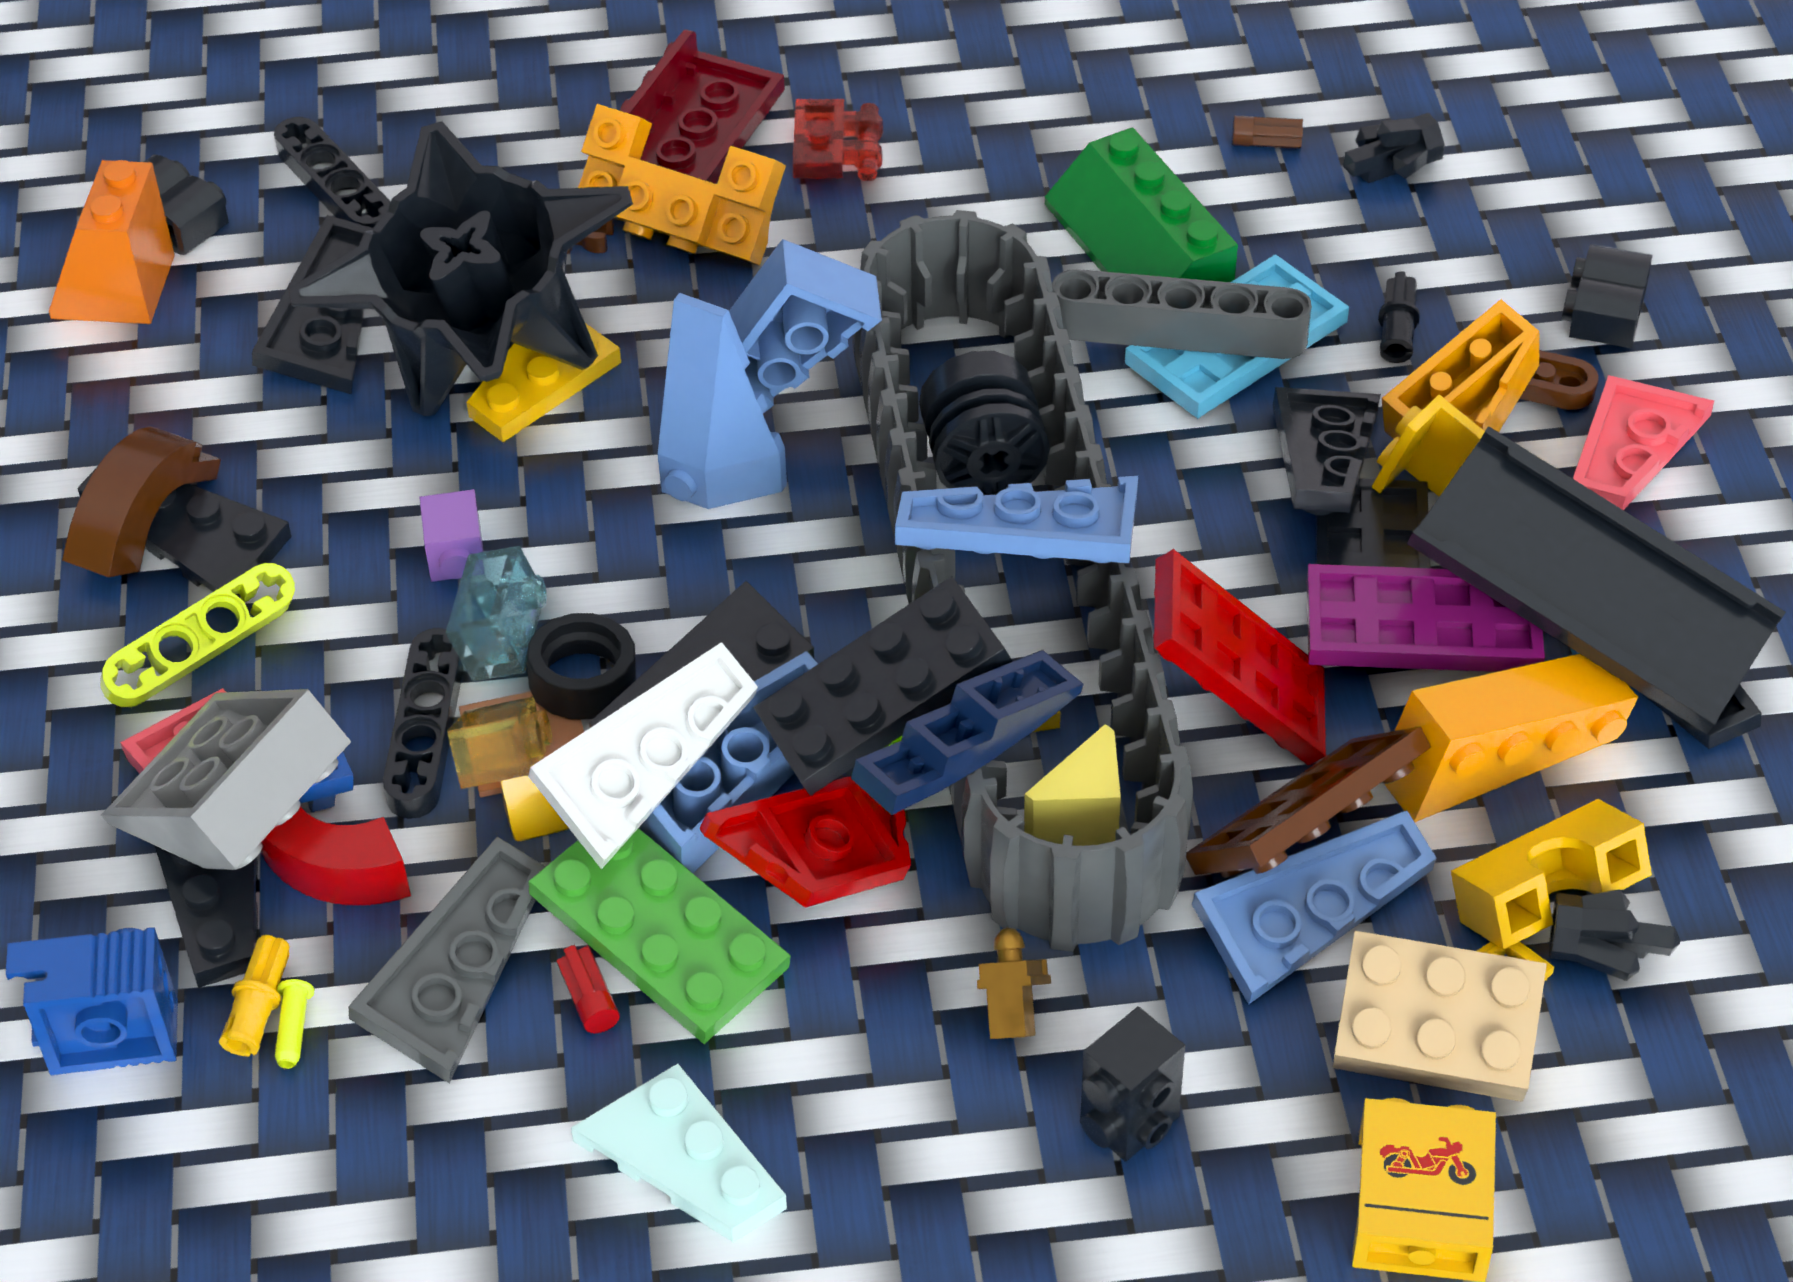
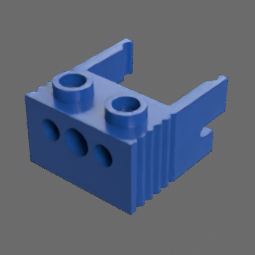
M155 927L146 928L144 931L136 928H122L110 932L108 935L99 933L96 936L87 934L8 943L6 977L8 980L14 977H23L27 980L45 978L41 981L24 982L23 1005L32 1026L33 1047H40L50 1075L112 1069L116 1066L126 1067L128 1064L137 1066L140 1063L147 1065L151 1062L161 1063L164 1060L167 1062L176 1061L178 999Z

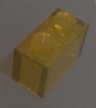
M534 696L465 710L447 731L461 789L529 775L530 767L542 760L547 753L545 746L552 744V732L545 710L537 711Z

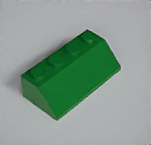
M1133 127L1089 142L1045 196L1046 207L1101 271L1219 282H1232L1235 280L1238 244Z

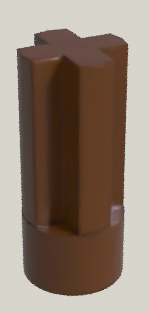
M1254 116L1233 117L1232 145L1301 148L1303 119Z

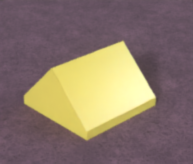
M1106 724L1103 725L1025 793L1024 832L1057 844L1063 843L1064 835L1073 836V846L1099 845L1115 841L1116 830L1119 829L1121 795L1115 732Z

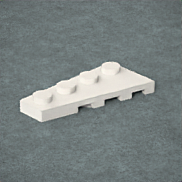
M721 642L531 766L528 777L602 870L754 698L758 686Z

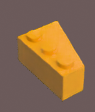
M1500 299L1382 397L1384 431L1393 439L1397 436L1400 438L1401 436L1394 432L1405 414L1415 405L1423 410L1434 398L1440 395L1484 431L1489 426L1499 432L1539 367V330Z

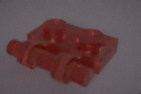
M796 99L793 178H843V165H854L858 169V177L861 180L867 182L874 180L883 162V150L878 143L883 135V120L879 115L878 107L873 103H864L859 111H845L844 99ZM844 136H855L858 140H844Z

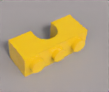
M1596 799L1451 870L1460 923L1503 950L1553 925L1548 894L1565 889H1580L1592 894L1618 889L1623 890L1652 875L1644 823L1600 799Z

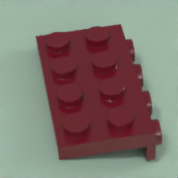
M684 29L675 42L668 44L664 56L653 70H649L645 74L640 87L630 99H626L623 102L620 111L641 117L652 123L640 160L716 184L719 180L729 147L733 146L742 149L784 92V74L697 51L696 32Z

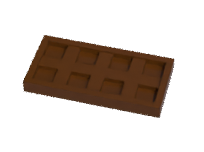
M1421 726L1352 738L1186 852V859L1195 875L1220 872L1221 876L1226 878L1249 868H1253L1255 874L1269 871L1288 858L1285 850L1297 841L1298 843H1305L1327 832L1331 828L1328 821L1331 817L1339 812H1351L1368 803L1373 798L1370 790L1381 782L1383 784L1394 782L1415 769L1412 761L1430 749L1431 745Z

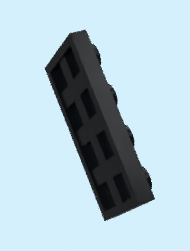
M1359 478L1350 513L1332 512L1327 515H1315V564L1430 568V558L1407 544L1412 532L1420 525L1428 513V482L1393 480L1379 493L1371 487L1375 479Z
M951 576L753 708L801 784L811 796L852 769L856 759L880 750L902 736L907 721L950 704L956 684L1013 661L1005 647L953 576Z

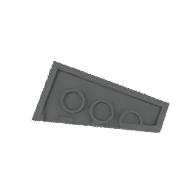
M496 837L348 1006L349 1019L450 1084L536 901L529 894V880L546 866L501 838Z

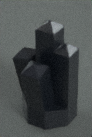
M1426 113L1413 118L1381 121L1379 125L1360 127L1355 140L1359 147L1345 152L1343 167L1353 177L1359 175L1367 183L1395 174L1406 179L1424 165L1443 159L1445 143L1439 124L1430 113Z
M1620 889L1585 896L1557 893L1552 914L1553 925L1550 928L1549 958L1574 961L1627 981L1640 970L1638 958L1643 959L1648 953L1670 956L1680 945L1681 940L1673 926L1638 922L1632 912L1627 910L1630 901Z

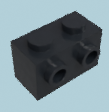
M1139 1006L1083 1051L1080 1123L1087 1136L1101 1148L1109 1147L1125 1162L1143 1147L1151 1149L1159 1144L1167 1135L1172 1123L1179 1117L1185 1044Z

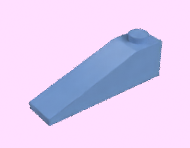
M682 293L676 296L673 303L658 444L661 492L669 494L677 500L687 501L706 509L780 493L787 486L785 446L778 432H770L763 415L768 405L763 393L754 392L745 369L750 364V361L729 310Z

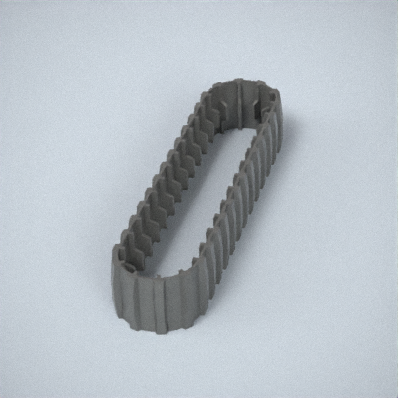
M956 210L951 216L923 219L915 215L900 220V228L888 234L881 241L871 240L862 251L860 270L876 276L882 321L869 331L861 328L852 335V343L894 540L895 524L902 492L937 489L934 463L921 462L928 459L927 432L924 424L915 423L919 421L918 389L915 386H908L910 384L909 351L901 349V330L911 324L917 330L924 328V320L959 316V323L967 324L968 317L976 318L998 325L999 335L1004 339L1009 335L1014 336V358L1027 369L1050 444L1047 464L1044 467L1045 484L1062 486L1055 489L1056 491L1065 490L1066 480L1090 479L1092 488L1111 487L1110 484H1107L1100 445L1095 442L1089 406L1084 403L1082 382L1078 367H1075L1073 363L1067 329H1063L1060 304L1057 293L1053 292L1047 258L1035 254L1034 250L1027 243L1026 232L1014 224L1002 226L992 221L977 218V214L974 211ZM896 545L908 604L949 577L953 576L955 579L954 549L935 548L925 550L915 546ZM1065 558L1066 564L1084 566V568L1077 570V605L1095 607L1094 611L1088 613L1087 643L1089 648L1106 650V654L1101 655L1099 661L1098 685L1100 691L1118 693V698L1111 701L1110 728L1114 730L1116 736L1130 737L1129 744L1124 745L1123 779L1125 781L1142 782L1141 790L1136 792L1135 822L1131 828V835L1125 827H1121L1116 830V837L1113 842L1099 845L1073 846V836L1064 835L1063 843L1057 844L1024 832V819L1017 814L1016 808L997 807V800L1006 797L1007 767L1004 761L992 760L949 786L970 886L982 889L986 899L991 904L992 920L1003 929L1007 927L1014 928L1015 930L1020 929L1032 936L1048 940L1050 949L1073 952L1077 944L1096 943L1111 939L1117 945H1121L1137 938L1139 926L1147 921L1158 909H1170L1178 895L1185 871L1187 838L1190 830L1193 799L1190 762L1185 746H1180L1177 716L1172 700H1167L1164 670L1160 656L1154 653L1147 611L1142 610L1139 582L1135 568L1130 567V562L1095 563L1090 560ZM959 585L965 593L964 585Z

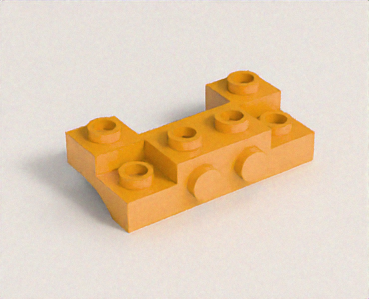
M600 104L596 105L581 152L589 156L578 188L628 186L633 205L614 217L625 222L623 231L649 240L652 239L655 231L669 236L667 245L679 250L696 254L698 246L760 266L768 243L769 224L774 201L786 168L784 164L775 159L730 146L718 183L714 184L640 160L652 123L632 114Z

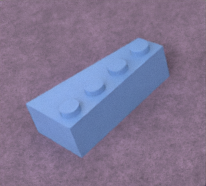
M807 651L754 681L758 686L754 698L639 827L641 831L692 873L720 848L706 838L700 830L706 813L771 797L794 774L793 769L753 707L818 665Z

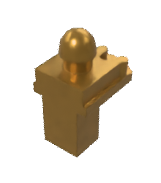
M1009 927L1002 929L994 941V950H997L998 963L979 964L980 980H977V989H986L990 1039L1036 1036L1032 985L1051 984V975H1048L1047 959L1023 961L1022 948H1025L1023 938L1018 931Z

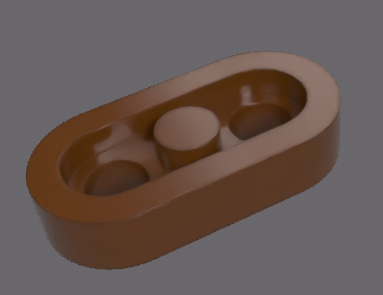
M1539 350V367L1519 399L1566 410L1581 409L1588 406L1595 398L1598 373L1590 363L1584 360Z

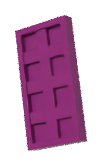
M1308 564L1306 578L1308 665L1499 672L1545 661L1542 629L1447 569Z

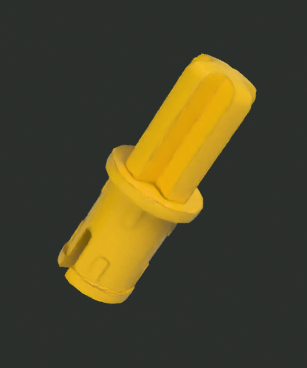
M263 935L258 938L243 980L236 982L233 986L232 995L235 999L230 1016L219 1039L220 1046L232 1054L250 1057L251 1054L257 1055L271 1011L279 1007L281 996L277 992V986L281 981L290 955L289 943L283 938H275L270 935Z

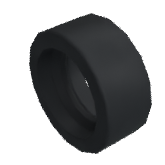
M571 613L554 618L537 629L529 641L527 649L528 685L536 703L551 714L567 719H594L636 681L635 643L628 630L613 619L594 613ZM573 654H594L604 657L615 664L605 673L591 678H569L559 675L549 668L559 659Z

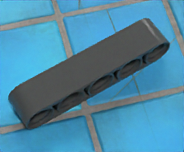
M1081 269L1061 272L1052 282L1053 292L1057 293L1060 304L1063 329H1067L1070 340L1277 359H1292L1300 356L1308 345L1312 308L1311 300L1305 293L1293 288Z

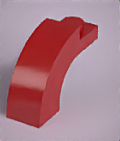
M300 806L298 811L289 820L275 826L261 842V854L271 870L287 885L309 897L342 905H375L411 896L403 858L384 817L356 825H336L312 817Z

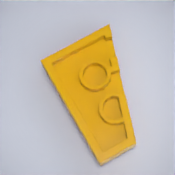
M586 324L598 357L588 368L581 370L514 343L508 350L500 377L487 382L483 381L467 400L468 416L500 441L505 442L621 363L620 347Z

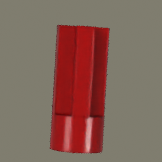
M575 944L568 946L564 949L566 956L556 961L582 1024L589 1033L596 1034L607 1031L618 1022L620 1014L592 950L588 945L577 950Z

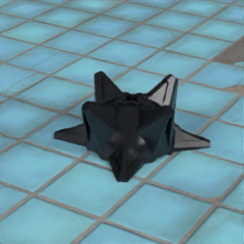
M442 121L421 127L407 188L391 199L387 212L380 218L372 230L364 232L358 247L288 288L292 307L375 309L384 319L412 410L423 416H431L437 413L466 364L482 381L487 382L499 378L503 372L510 342L584 370L598 357V353L564 273L567 251L633 205L632 197L628 186L548 189L538 180L529 181L512 175L499 166L481 165Z

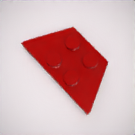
M851 776L834 780L811 796L805 788L709 812L706 813L700 826V830L706 838L805 908L904 880L911 866L909 843L903 835V830L906 826L905 810L903 809L891 815L851 779Z

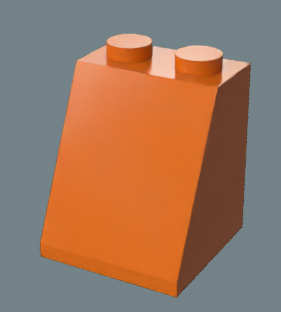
M125 160L101 161L77 223L49 308L51 319L151 324L175 257L152 163L129 162Z

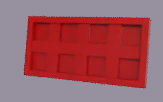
M1172 549L1158 557L1155 562L1154 649L1165 660L1173 662L1194 678L1204 690L1215 694L1232 707L1241 718L1253 723L1270 736L1279 747L1288 750L1306 765H1310L1325 757L1324 667L1321 665H1308V655L1176 550Z

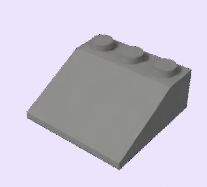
M309 689L215 693L101 816L109 825L205 869L236 870L253 861L262 850V840L275 826L283 824L298 811L301 805L299 799L313 784L324 780L336 769L338 765L337 757L351 741Z

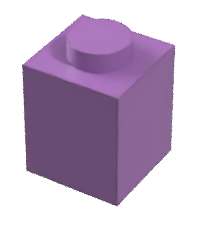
M475 490L420 496L424 545L431 582L486 575Z

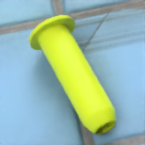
M297 979L282 981L277 986V992L282 997L275 1059L277 1064L285 1069L293 1068L300 1059L307 1000L312 998L315 992L314 987L310 983Z

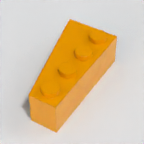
M1581 654L1412 690L1395 731L1421 726L1431 748L1412 761L1415 766L1412 772L1399 780L1384 785L1404 811L1407 810L1413 821L1417 822L1618 739L1626 729L1627 719L1638 696L1627 683Z

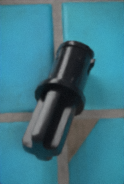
M1403 271L1396 272L1394 278L1387 280L1385 304L1380 308L1378 315L1379 323L1383 327L1382 341L1379 349L1380 355L1391 363H1402L1412 357L1413 333L1420 320V312L1416 307L1417 281L1414 277H1407Z

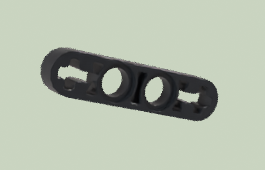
M292 117L277 125L274 130L277 152L280 159L336 218L373 228L387 212L390 205V200L311 119ZM307 143V147L303 149L302 144ZM319 163L333 164L332 166L324 169L311 168L313 165ZM347 188L358 190L349 195L335 194L337 191ZM366 209L367 215L362 216V211Z
M433 628L423 631L413 639L409 648L383 777L387 805L392 813L402 818H420L429 814L436 807L440 798L464 669L460 639L448 629ZM436 653H441L437 665L438 672L431 671L429 661L434 659ZM428 692H435L444 696L438 704L430 707H422L414 703L419 695ZM427 736L435 740V743L424 751L415 752L405 748L406 743L415 737ZM410 772L417 773L420 785L414 787L413 793L406 794L411 782Z

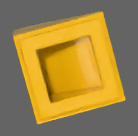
M531 766L499 774L505 812L515 841H524L569 829L528 777Z

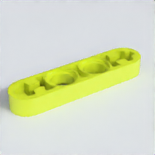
M263 563L255 566L120 649L106 660L103 667L100 688L104 697L112 704L120 707L139 705L274 621L288 610L294 595L295 582L291 574L284 567L274 563ZM262 581L267 587L277 584L280 587L276 597L277 601L274 602L270 596L262 597L253 603L250 613L255 617H250L245 603L257 594L259 582ZM216 607L227 608L235 614L238 626L233 631L219 633L208 625L206 614ZM178 636L188 642L191 648V655L184 661L171 662L161 655L159 643L164 638ZM142 652H147L152 667L139 675L136 685L137 689L133 690L128 684L118 687L115 684L118 669L122 668L127 674L135 672L143 667L146 656ZM155 670H156L159 674H161V675H160V676H156Z

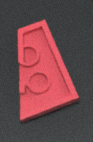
M1608 375L1573 479L1624 510L1709 419L1714 401Z

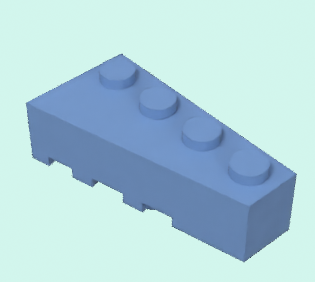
M784 239L780 241L729 310L750 361L745 372L753 391L763 393L768 405L765 412L774 406L773 398L789 387L796 389L809 378V369L828 355L834 359L848 348V339L861 328L869 331L882 321L875 275Z

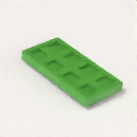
M639 828L602 870L579 840H577L529 880V894L703 1044L708 1042L781 976L790 965L791 955Z

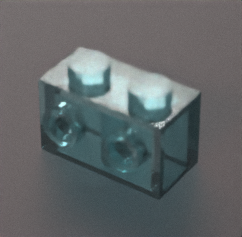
M520 546L468 555L445 634L473 681L525 673L528 643L536 632L541 609L546 606L547 590L542 577L535 575Z

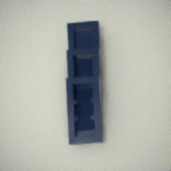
M1043 650L956 684L951 704L907 721L901 741L856 759L851 779L893 815L942 791L992 761L1035 731L1081 694L1084 684Z

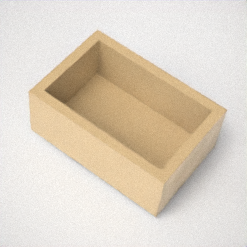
M1354 931L1333 1068L1523 1102L1529 1089L1547 963Z

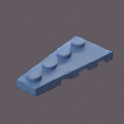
M1138 476L1118 477V486L1092 488L1090 479L1066 480L1065 490L1041 492L1033 491L1032 483L1008 484V488L1000 491L997 495H983L978 487L904 491L901 495L895 524V545L915 546L925 550L941 548L974 551L980 554L1030 555L1040 559L1055 557L1090 560L1095 563H1129Z
M1406 810L1290 855L1283 863L1269 871L1255 874L1254 870L1195 892L1192 906L1249 1005L1432 871L1437 858Z

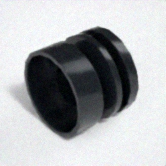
M971 351L950 358L932 371L921 388L919 407L929 437V446L940 482L947 488L978 487L983 495H997L1000 491L1008 488V484L1033 482L1047 464L1050 444L1027 369L1014 357L996 351Z

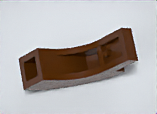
M152 426L132 432L108 452L85 486L69 527L62 561L106 577L140 572L148 532L163 501L181 485L217 479L221 459L201 452L202 445L196 441Z

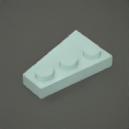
M679 1064L674 1065L571 1127L573 1142L589 1152L596 1149L617 1163L618 1170L633 1180L638 1181L642 1178L669 1195L671 1204L732 1242H735L787 1209L785 1193Z

